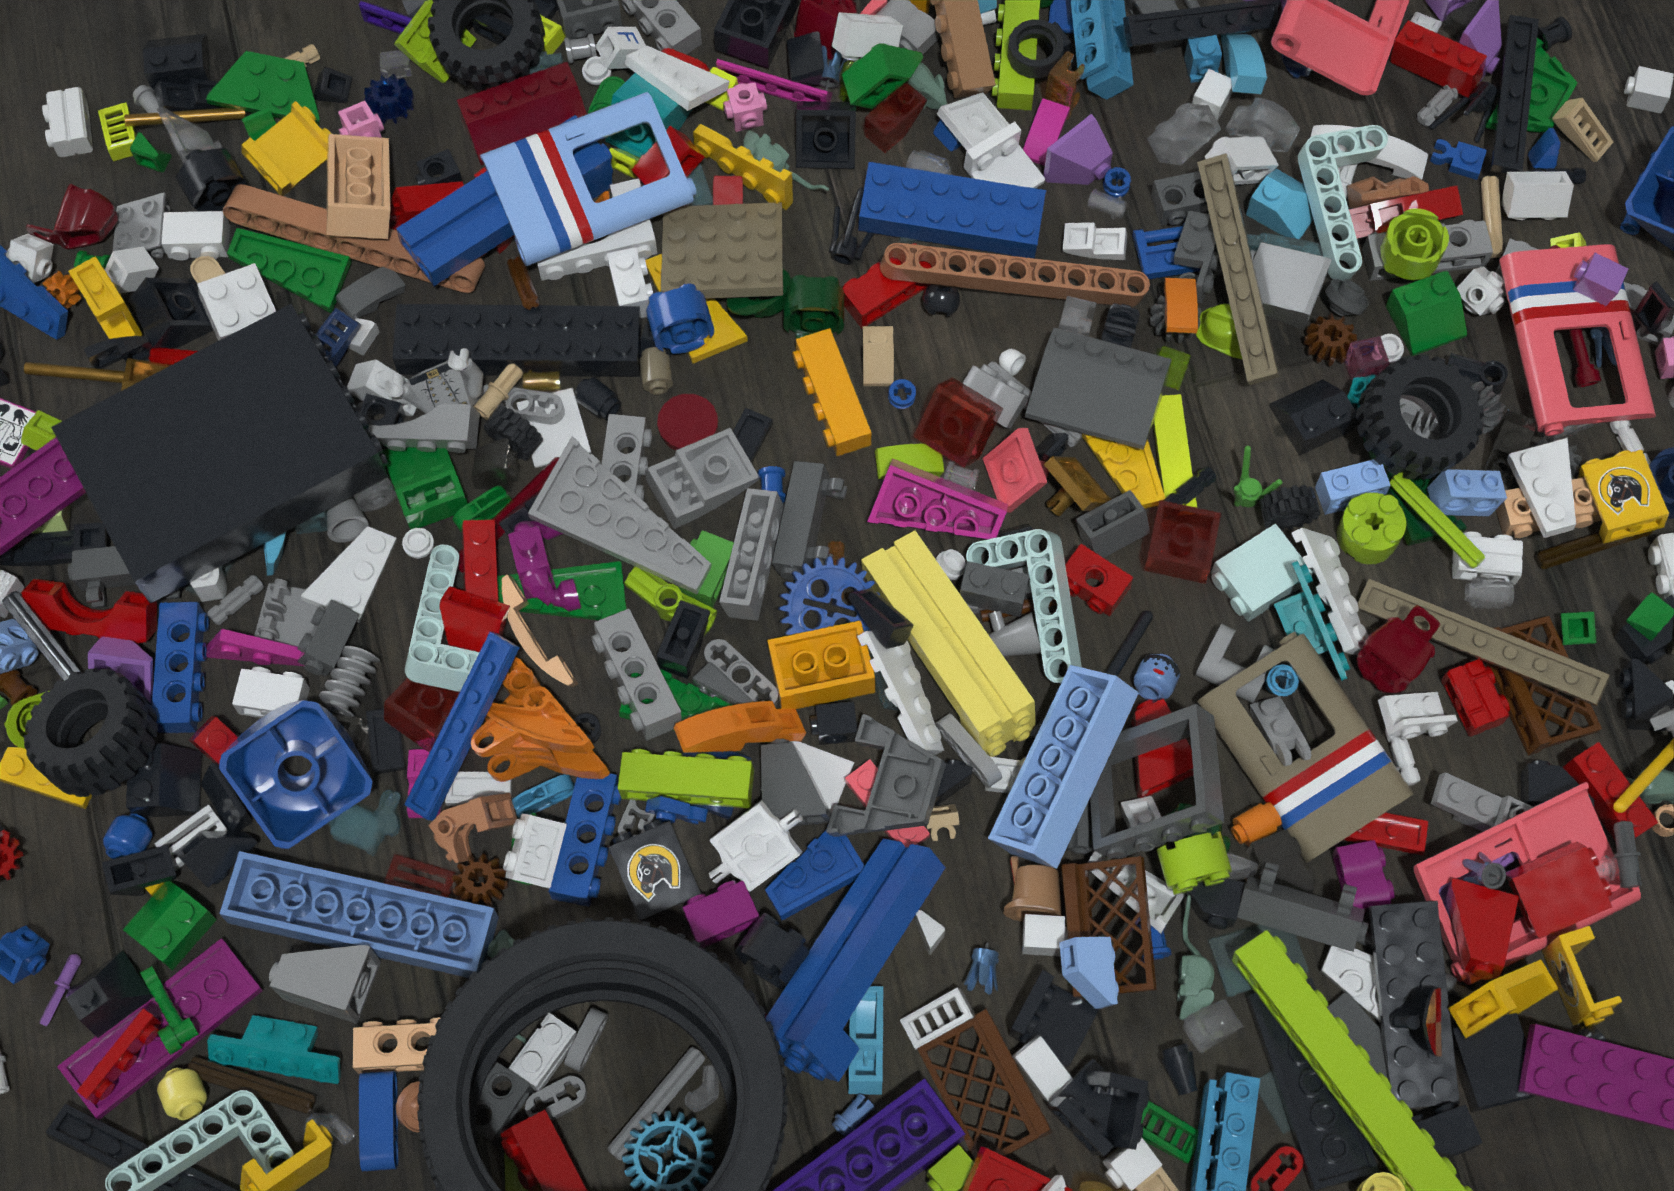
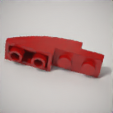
M1458 185L1349 209L1356 238L1367 237V235H1371L1374 232L1377 234L1387 232L1390 222L1409 209L1430 211L1439 217L1438 220L1463 215Z

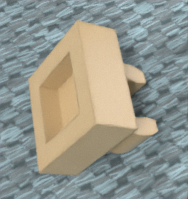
M955 804L933 807L929 823L926 826L927 829H930L933 841H938L937 831L942 827L948 829L950 839L955 838L956 831L954 825H960Z

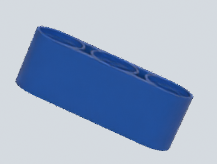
M395 1071L360 1073L359 1159L362 1172L397 1169L398 1118L396 1115L398 1087Z

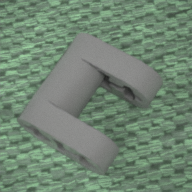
M1224 624L1220 625L1196 672V676L1219 686L1246 669L1223 657L1236 630ZM1264 645L1257 661L1275 651V649ZM1270 670L1238 689L1236 696L1253 704Z

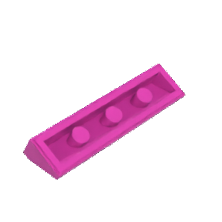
M720 59L716 61V68L735 76L738 79V84L755 82L757 90L794 102L831 101L832 92Z

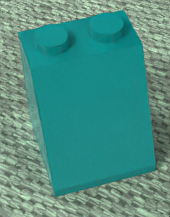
M634 73L612 95L611 105L648 92L655 103L666 130L669 126H672L679 131L693 110L692 108L687 111L637 73ZM642 123L606 137L605 142L640 158L653 146L656 139L650 125Z

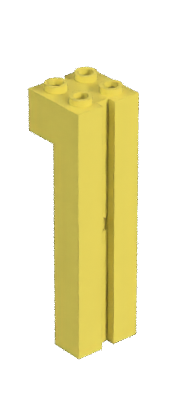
M914 530L894 541L893 547L887 550L881 548L861 559L862 569L867 571L865 578L867 581L874 580L875 582L872 586L873 590L880 593L882 598L914 625L907 640L960 716L961 725L990 757H994L1005 750V743L1013 740L1015 742L1027 739L1031 731L1036 727L1034 699L918 533Z

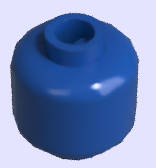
M132 813L129 816H117L112 821L103 838L106 854L111 859H116L146 851L152 840V831L147 825V820L138 814Z

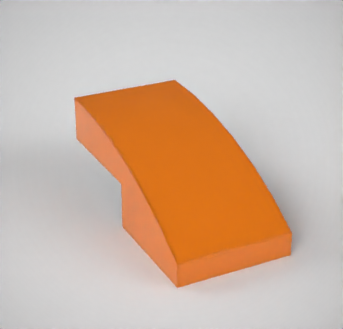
M1165 278L1166 331L1197 333L1198 303L1196 279Z

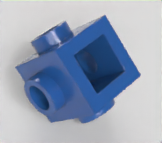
M26 925L13 933H6L0 939V974L12 984L19 982L30 974H37L46 964L45 956L50 944Z

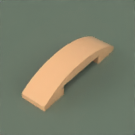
M509 575L502 578L503 602L510 605L507 617L519 643L530 658L547 674L568 686L575 687L578 685V682L563 658L558 655L550 660L547 658L519 610L529 604L514 578Z

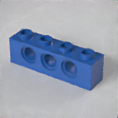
M198 602L160 603L152 697V708L157 715L158 733L196 732L197 722L202 721L203 708L202 704L199 703V692L204 691L205 687L201 663L206 661L207 647L206 643L203 642V634L208 631L209 617ZM190 633L188 639L183 642H177L180 635ZM188 663L183 671L175 672L179 664ZM178 693H186L183 700L173 702V698Z
M609 774L604 779L576 778L565 822L567 825L551 887L548 891L551 899L590 907L592 897H598L601 879L597 878L599 867H605L608 857V848L604 846L607 835H613L616 817L612 816L614 805H620L622 799L618 791L619 780L616 774ZM593 801H600L604 804L598 812H589L587 807ZM585 832L596 834L595 839L590 843L579 841L580 836ZM583 862L589 865L587 871L583 874L577 875L572 873V868L577 863Z

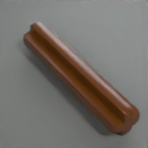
M519 256L515 259L510 258L507 261L508 270L524 308L528 310L532 307L537 308L540 302L525 264Z

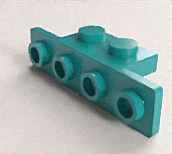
M1295 560L1291 564L1303 592L1274 603L1287 635L1292 632H1296L1298 636L1304 633L1318 654L1328 651L1341 681L1348 679L1345 671L1350 670L1347 659L1343 652L1337 654L1332 643L1338 640L1331 622L1324 624L1320 613L1326 611L1318 593L1312 595L1308 583L1313 580L1307 565L1303 564L1300 566L1298 560Z
M253 1015L242 1040L210 1034L207 1040L209 1060L222 1065L239 1066L255 1071L261 1070L289 1077L294 1076L338 1084L341 1078L339 1057L311 1052L318 1037L317 1026Z

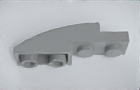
M1446 772L1439 775L1431 801L1432 805L1454 814V820L1483 832L1533 808V806L1511 796L1501 798Z

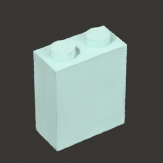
M1275 523L1214 563L1211 578L1214 585L1220 591L1224 590L1231 599L1230 603L1233 610L1239 616L1243 615L1249 622L1273 607L1274 603L1287 598L1301 588L1291 562L1298 560L1300 566L1305 564V562ZM1308 569L1312 577L1313 571L1312 569Z

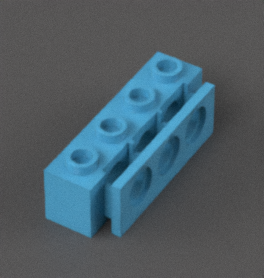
M1071 0L1078 77L1082 80L1086 78L1088 90L1107 100L1134 85L1130 48L1127 47L1123 18L1126 17L1124 0Z
M1226 1072L1220 1079L1219 1088L1216 1087L1217 1080L1211 1079L1203 1088L1198 1125L1199 1133L1194 1154L1190 1191H1246L1260 1078ZM1218 1098H1221L1218 1122H1215L1217 1113L1214 1111L1215 1103L1218 1101ZM1214 1131H1216L1214 1153L1211 1156L1212 1145H1210L1211 1135H1214ZM1209 1165H1212L1209 1190H1206V1170L1209 1169Z

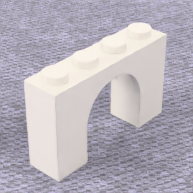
M639 178L610 185L612 198L641 187ZM650 219L611 233L601 241L583 244L537 262L541 281L547 279L558 280L564 275L577 272L587 273L594 268L609 266L607 253L636 247L639 258L644 257L647 259L651 255L657 254L656 240Z

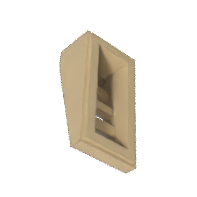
M1583 98L1566 101L1552 118L1558 128L1593 162H1598L1613 143V140ZM1597 138L1599 141L1593 146L1592 143Z

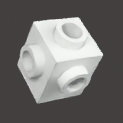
M25 234L11 240L6 257L14 265L20 263L27 270L25 276L35 283L47 278L52 270L51 258L54 244L33 235Z
M1484 266L1473 269L1457 287L1461 298L1465 301L1463 305L1475 315L1479 314L1481 316L1490 312L1494 314L1506 302L1504 297L1507 294L1503 278L1494 271L1489 272Z

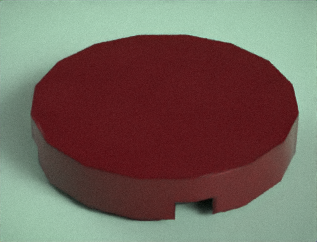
M681 394L672 397L662 406L658 414L657 427L660 437L664 440L665 444L676 451L718 432V416L714 406L706 398L696 394Z

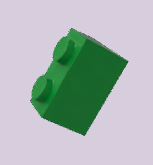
M1448 270L1392 290L1385 307L1411 356L1467 336L1461 295Z
M167 881L164 882L125 926L123 931L173 971L217 919L184 890Z

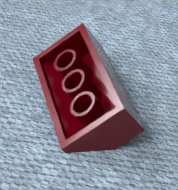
M568 62L457 100L461 119L480 165H484L480 158V155L558 126L574 115L578 118L587 115Z

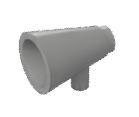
M353 497L326 510L327 534L332 541L349 542L355 540L367 526L369 527L367 519Z
M1001 610L989 614L994 632L988 635L1003 656L1041 654L1038 629L1032 612L1006 626Z

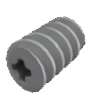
M344 646L342 650L344 657H339L336 663L338 668L332 669L330 672L333 679L327 680L324 684L328 691H322L319 694V698L330 711L353 719L355 715L348 710V707L358 708L360 706V703L353 697L354 695L365 696L366 693L359 685H370L371 681L365 676V673L375 674L377 670L370 663L371 661L377 663L381 661L375 655L362 648Z

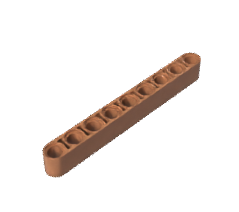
M243 184L235 186L223 208L224 216L235 224L314 248L346 255L350 259L380 268L385 267L397 273L430 282L401 245L397 230L389 228L388 239L326 235L327 209ZM479 257L437 285L463 293H471L475 290L485 268V263Z
M893 243L889 245L880 263L883 275L893 280L1113 305L1114 303L1122 305L1123 303L1134 307L1142 301L1150 287L1148 277L1143 272L906 243ZM889 258H898L902 264L895 265L890 262ZM927 261L931 264L932 268H924L919 262ZM949 265H958L962 271L955 272L949 267ZM979 268L988 269L992 275H983ZM1009 271L1017 272L1021 279L1011 277ZM1039 275L1047 276L1051 282H1043ZM1068 278L1076 279L1080 286L1072 285ZM1098 282H1105L1109 289L1101 288ZM1127 285L1135 286L1139 293L1130 291Z

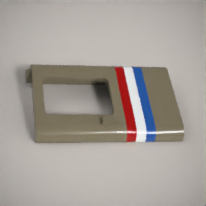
M1292 632L1279 641L1281 647L1198 700V703L1203 709L1214 716L1215 728L1264 801L1271 803L1275 807L1282 820L1281 826L1306 863H1308L1385 812L1407 800L1414 793L1305 634L1303 633L1298 636L1296 632ZM1281 662H1287L1292 667L1335 731L1333 737L1311 750V759L1304 761L1300 757L1288 766H1283L1236 696L1238 689Z

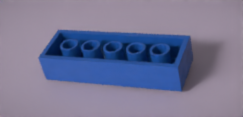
M869 162L859 214L858 231L1034 259L1046 190Z

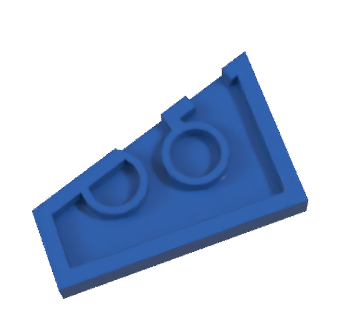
M0 245V306L56 340L63 337L66 330L68 310L43 286H36L25 276L27 270L20 263L14 265L5 256L7 251Z
M825 830L818 839L815 838L807 846V850L795 862H791L765 889V892L780 919L784 920L854 882L865 865L847 836L833 837Z

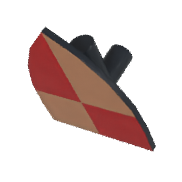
M1434 988L1430 991L1427 998L1424 1015L1396 1014L1394 1022L1395 1028L1424 1029L1426 1043L1431 1055L1441 1057V988Z

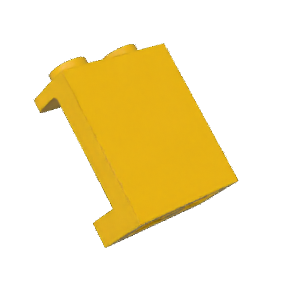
M1540 959L1488 982L1448 1009L1465 1038H1468L1508 1013L1520 1014L1557 991L1558 987Z
M313 1119L306 1123L303 1141L304 1148L266 1174L254 1158L242 1166L241 1191H296L329 1167L332 1150L331 1143L333 1142L331 1134L323 1125L318 1127Z

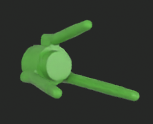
M1250 446L1245 447L1240 483L1234 487V505L1237 507L1240 505L1247 508L1255 506L1259 499H1264L1263 496L1270 494L1282 484V480L1278 479L1266 489H1262L1259 481L1249 477Z

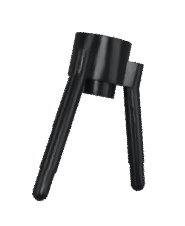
M1480 82L1469 98L1464 96L1434 121L1429 128L1434 130L1469 102V106L1464 111L1465 116H1468L1473 110L1485 112L1474 139L1476 143L1480 142L1490 116L1496 108L1494 101L1499 96L1497 88L1489 82Z
M859 188L845 234H841L840 238V207L836 206L834 209L832 242L829 253H831V258L841 264L851 265L854 260L860 261L864 249L875 234L868 232L859 246L857 238L851 235L860 207L863 188Z

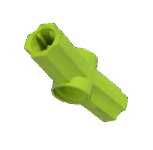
M634 567L624 582L628 589L657 610V614L666 621H672L678 604L682 600L710 610L705 634L710 631L714 624L717 610L682 593L678 586L668 584L662 578ZM668 598L677 600L676 604L670 607L662 605V602Z

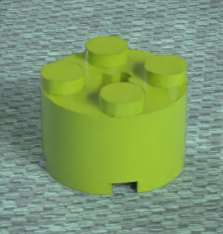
M1409 209L1390 222L1381 244V258L1384 263V269L1388 273L1408 280L1424 279L1431 276L1439 266L1449 242L1448 230L1446 226L1443 227L1438 221L1439 217L1424 209Z
M1374 492L1364 493L1350 500L1337 527L1338 544L1345 554L1347 552L1355 558V561L1362 564L1381 563L1392 555L1406 530L1405 514L1398 500L1392 495Z
M1210 832L1175 841V848L1167 850L1166 845L1156 850L1167 888L1172 889L1174 895L1192 891L1193 887L1198 886L1197 883L1203 881L1205 887L1225 882L1224 879L1230 877L1229 873L1232 871L1221 832H1216L1213 836Z

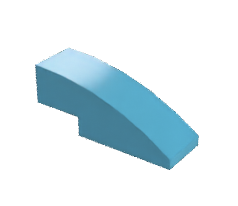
M1248 34L1221 35L1226 76L1231 78L1232 92L1261 94L1267 74L1262 52L1255 38Z
M870 986L850 1017L849 1037L860 1049L849 1065L848 1094L882 1095L883 986Z

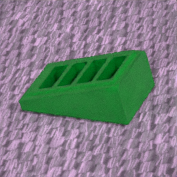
M1149 1101L1147 1107L1143 1109L1141 1120L1142 1123L1146 1114L1150 1115L1143 1128V1140L1184 1163H1189L1196 1149L1198 1130ZM1159 1119L1163 1122L1155 1135L1152 1131ZM1172 1126L1175 1130L1169 1142H1166L1164 1139ZM1184 1132L1188 1136L1180 1150L1176 1146Z

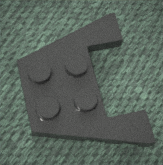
M863 714L855 742L860 746L884 750L865 811L834 805L826 832L830 836L838 837L927 826L946 763L912 741H908L887 726L878 723L872 717Z

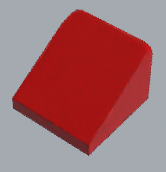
M714 176L713 205L743 204V177Z

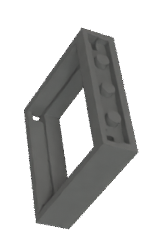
M1194 704L1120 732L1090 797L1093 848L1096 852L1110 860L1123 859L1140 851H1151L1155 846L1166 842L1181 840L1184 836L1196 832H1207V828L1224 823L1215 720L1212 714L1199 705ZM1190 737L1197 805L1116 833L1111 765Z

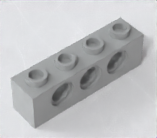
M621 0L626 13L630 16L634 15L638 20L641 30L646 35L650 34L655 39V44L659 51H662L664 48H670L688 54L702 44L701 28L677 0Z
M1465 220L1459 224H1442L1448 230L1449 242L1439 266L1433 273L1487 266L1493 254V249L1485 221ZM1374 232L1371 235H1367L1362 248L1369 281L1398 277L1384 269V263L1381 258V244L1386 232L1378 234ZM1451 242H1455L1461 247L1454 246Z
M609 414L601 465L617 477L621 475L630 476L631 478L623 483L643 500L644 485H640L641 475L646 476L648 457H644L645 447H651L652 429H647L646 417ZM625 447L634 448V451L628 454L620 452Z
M747 488L719 601L728 617L756 621L759 619L784 510V505L777 491Z
M630 609L594 622L595 635L591 636L593 645L597 653L603 652L607 660L604 662V666L611 680L616 678L620 686L617 687V692L622 704H629L632 711L630 719L636 732L641 730L647 741L674 730L675 724L682 721L681 710ZM621 647L628 648L625 652L616 651V649ZM632 673L641 674L637 678H631L628 675ZM644 699L654 700V702L650 704H644L641 701Z

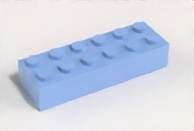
M1070 665L988 839L1012 855L1057 869L1139 693L1115 675Z

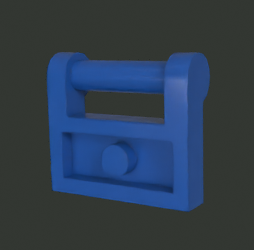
M1185 223L1180 227L1146 232L1143 229L1133 230V242L1137 250L1141 271L1148 279L1201 271L1200 268L1174 264V255L1178 242L1147 247V243L1180 239Z

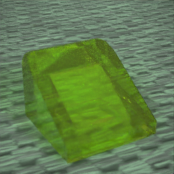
M1162 346L1159 356L1172 359L1166 386L1179 390L1191 356L1187 353Z

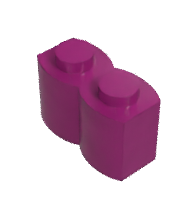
M1375 840L1336 847L1332 852L1341 892L1344 884L1357 887L1353 906L1369 912L1368 906L1390 905L1391 899L1394 898V888L1391 880H1386L1382 867L1386 866V859L1383 849L1377 848Z

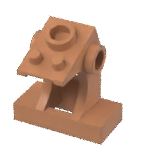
M510 793L478 797L469 800L467 803L443 810L429 824V827L434 833V839L437 844L448 852L446 858L449 861L453 860L455 863L468 861V856L472 855L468 836L475 824L477 832H484L514 826L517 817Z

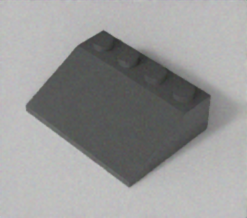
M1053 328L1044 351L1025 417L1144 450L1167 384L1172 359Z

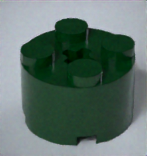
M796 275L792 277L791 283L786 287L787 291L784 296L783 324L785 330L788 333L789 329L795 332L796 338L829 328L832 333L837 331V335L840 334L844 329L845 294L843 288L839 285V279L834 276L822 278Z

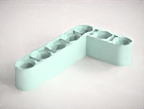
M1378 125L1312 136L1306 141L1298 154V163L1323 256L1332 259L1328 274L1332 279L1350 280L1362 264V256L1337 167L1371 161L1380 154L1387 145L1388 134L1385 129ZM1366 139L1372 140L1376 147L1370 146ZM1338 144L1345 146L1348 152L1341 151ZM1309 150H1315L1319 153L1320 157L1313 156ZM1317 177L1326 180L1327 185L1319 183ZM1324 205L1331 206L1335 213L1328 212ZM1332 233L1339 234L1342 241L1333 238ZM1339 260L1347 262L1350 269L1343 268Z
M1035 529L973 543L966 553V559L969 562L1001 569L1023 565L1028 566L1044 672L1050 681L1062 683L1064 677H1061L1059 674V666L1063 661L1066 662L1068 668L1070 665L1082 666L1060 537L1050 531ZM1046 537L1048 545L1041 552L1039 542L1042 538ZM1016 543L1018 553L1014 558H1011L1010 548ZM987 549L989 559L983 564L981 555ZM1048 568H1051L1053 576L1051 581L1046 583L1044 573ZM1055 599L1058 607L1056 612L1051 614L1049 612V604ZM1060 630L1063 639L1057 646L1054 643V635Z
M438 545L433 548L430 555L405 664V674L411 681L460 692L479 652L441 644L444 624L439 604L448 587H453L459 562V553L452 546Z
M240 1090L113 1169L107 1175L105 1187L107 1191H114L115 1184L120 1181H129L132 1186L128 1191H153L237 1136L240 1137L252 1157L266 1174L273 1170L270 1165L274 1160H287L294 1153L257 1097L252 1092ZM241 1104L249 1105L252 1108V1111L245 1116H239L234 1112L235 1108ZM211 1123H218L223 1127L215 1135H209L204 1131L205 1127ZM260 1131H265L271 1135L270 1139L264 1143H257L252 1137ZM181 1142H188L193 1146L186 1154H179L174 1151L175 1147ZM152 1161L160 1162L163 1165L158 1172L153 1174L144 1171L145 1166Z

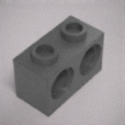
M1199 171L1154 180L1151 198L1160 226L1166 224L1179 225L1185 222L1188 211L1209 214L1206 198L1196 196H1205ZM1167 201H1174L1177 204L1173 205L1168 203Z
M498 1062L493 1069L491 1068L485 1080L477 1108V1114L483 1109L491 1110L492 1118L484 1125L476 1123L475 1127L476 1134L493 1146L497 1145L501 1139L500 1134L508 1129L534 1090L530 1083ZM502 1081L511 1082L512 1088L507 1095L498 1096L495 1094V1088L498 1083Z

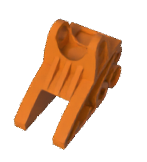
M515 657L502 683L509 696L502 704L492 703L485 717L486 722L476 730L471 738V747L478 756L490 757L494 755L489 760L487 766L491 777L496 781L505 782L528 773L539 766L558 773L588 779H604L611 774L606 765L592 750L595 747L586 734L578 727L570 715L566 713L565 709L549 690L541 687L532 670L527 668L518 657ZM494 737L492 744L485 748H479V743L483 738ZM504 761H510V766L506 771L502 773L495 772L499 764Z

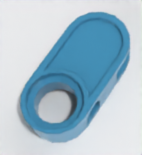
M564 774L520 793L512 799L517 816L521 818L522 813L531 815L533 812L537 813L569 798L574 790L573 781L570 775Z

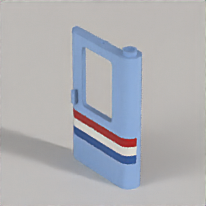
M648 92L480 155L514 232L516 246L525 266L692 203L694 200L693 196L697 194L692 179L686 178L655 103ZM642 123L649 124L669 169V176L600 203L594 202L575 161L573 151L576 148Z

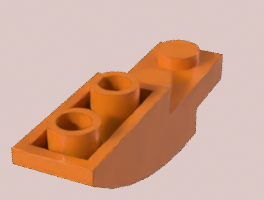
M773 701L742 703L718 708L676 723L673 727L684 753L741 751L745 743L773 742L775 739H786L790 742L802 741L806 734L796 709H776Z

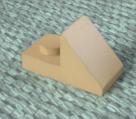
M863 326V386H891L894 382L893 326Z

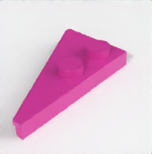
M221 629L207 644L206 655L209 658L251 661L259 665H270L272 663L304 666L297 662L301 651L297 650L298 647L230 630Z

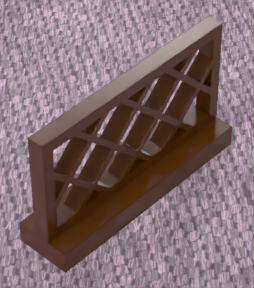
M1550 616L1500 629V627L1494 628L1569 658ZM1543 626L1548 637L1546 644L1531 637L1533 629ZM1485 661L1486 665L1494 673L1495 684L1499 693L1503 694L1508 700L1510 706L1508 713L1528 756L1539 753L1544 748L1595 734L1602 730L1591 704L1574 697L1571 701L1557 694L1558 691L1555 689L1550 690L1535 681ZM1533 691L1549 698L1545 709L1534 703L1532 699ZM1554 701L1569 708L1565 719L1550 712ZM1574 711L1585 716L1589 727L1581 728L1571 723ZM1547 719L1562 726L1558 736L1550 738L1545 727Z
M1138 856L1085 864H1062L1068 939L1074 937H1099L1101 933L1111 937V940L1114 942L1112 947L1115 952L1120 947L1132 957L1121 973L1114 967L1115 975L1118 976L1115 979L1119 988L1118 994L1157 990L1144 857ZM1135 865L1137 878L1128 888L1116 877L1125 866ZM1115 868L1112 873L1106 869ZM1101 870L1108 876L1098 891L1089 886L1088 871ZM1113 881L1126 891L1115 906L1102 896ZM1137 887H1138V895L1134 893V891L1136 890ZM1090 892L1094 895L1091 900H1090ZM1130 896L1139 902L1140 911L1132 921L1119 911ZM1099 900L1111 909L1101 924L1092 918L1091 911ZM1116 914L1129 924L1118 939L1105 929ZM1140 920H1141V928H1140L1139 926H1137V924L1139 923ZM1093 925L1097 928L1094 933H1093ZM1133 929L1142 935L1143 940L1142 946L1135 954L1122 944ZM1143 954H1144V961L1140 959V957H1141ZM1137 962L1145 968L1147 983L1135 985L1126 978V975ZM1122 981H1124L1127 984V986L1119 985ZM1072 986V988H1073V997L1086 1000V999Z
M987 1009L979 1012L969 1021L917 1048L951 1115L965 1132L964 1140L974 1159H976L979 1152L977 1146L981 1134L999 1139L996 1153L1006 1157L1035 1140L1042 1139L1053 1133ZM973 1027L980 1038L976 1052L958 1047L961 1034ZM955 1038L953 1045L945 1043ZM938 1046L952 1049L946 1068L934 1065L927 1052ZM982 1046H984L989 1056L980 1054ZM956 1051L974 1056L969 1075L951 1070ZM979 1058L993 1063L995 1071L991 1082L973 1077ZM937 1070L945 1072L943 1080H941ZM949 1074L967 1079L962 1098L950 1095L945 1087ZM998 1075L1005 1086L996 1084ZM972 1081L990 1086L985 1105L966 1100ZM994 1088L1009 1093L1011 1101L1007 1112L989 1107ZM952 1100L960 1102L958 1111ZM965 1104L983 1109L978 1128L964 1124L961 1116ZM1014 1105L1016 1106L1020 1116L1012 1114ZM988 1111L1006 1116L1001 1135L982 1130ZM1010 1118L1024 1122L1030 1135L1019 1141L1006 1138L1005 1135ZM968 1130L976 1132L974 1141L972 1140ZM1004 1141H1005V1142H1008V1143H1012L1011 1145H1009V1146H1007L1006 1148L1002 1149V1145H1003V1142H1004Z

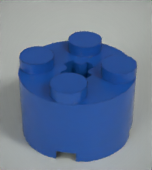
M684 284L678 289L667 292H656L649 297L646 314L655 345L659 350L663 351V348H668L673 354L690 352L704 345L703 339L710 335V338L713 336L714 325L705 296L696 289L694 284Z

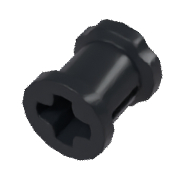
M1560 16L1554 19L1552 24L1546 27H1538L1537 38L1543 42L1542 48L1548 51L1552 45L1560 41L1567 42L1571 40L1572 29L1569 22Z

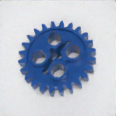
M829 556L826 557L825 565L823 566L819 558H815L813 561L814 568L803 563L802 569L804 574L793 571L792 575L796 580L795 583H784L790 592L789 594L779 595V597L787 601V605L778 607V610L787 612V616L782 618L780 623H789L791 626L787 629L785 635L832 627L839 618L845 619L847 623L861 620L863 631H871L853 604L848 606L841 598L845 588L850 587L856 592L869 589L875 583L874 580L863 581L867 573L866 570L855 573L857 565L855 562L845 568V558H839L837 564L834 565L832 557ZM815 580L823 581L826 586V592L820 598L815 597L811 592V585ZM809 599L819 603H829L832 599L833 606L853 610L857 615L851 617L838 612H832L827 616V610L805 605L803 600ZM810 610L814 611L818 616L817 625L811 629L806 627L803 622L805 613Z

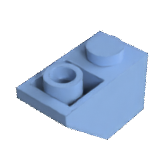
M1074 937L1059 942L1063 977L1095 1009L1118 1004L1119 988L1115 980V951L1112 947L1111 937Z

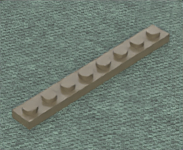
M1225 153L1197 163L1249 385L1278 378L1280 375L1229 157Z
M1368 579L1358 601L1360 611L1384 621H1388L1391 617H1398L1404 621L1412 608L1419 605L1440 622V627L1431 640L1598 706L1609 682V674ZM1415 616V624L1420 629H1430L1429 622L1424 617Z

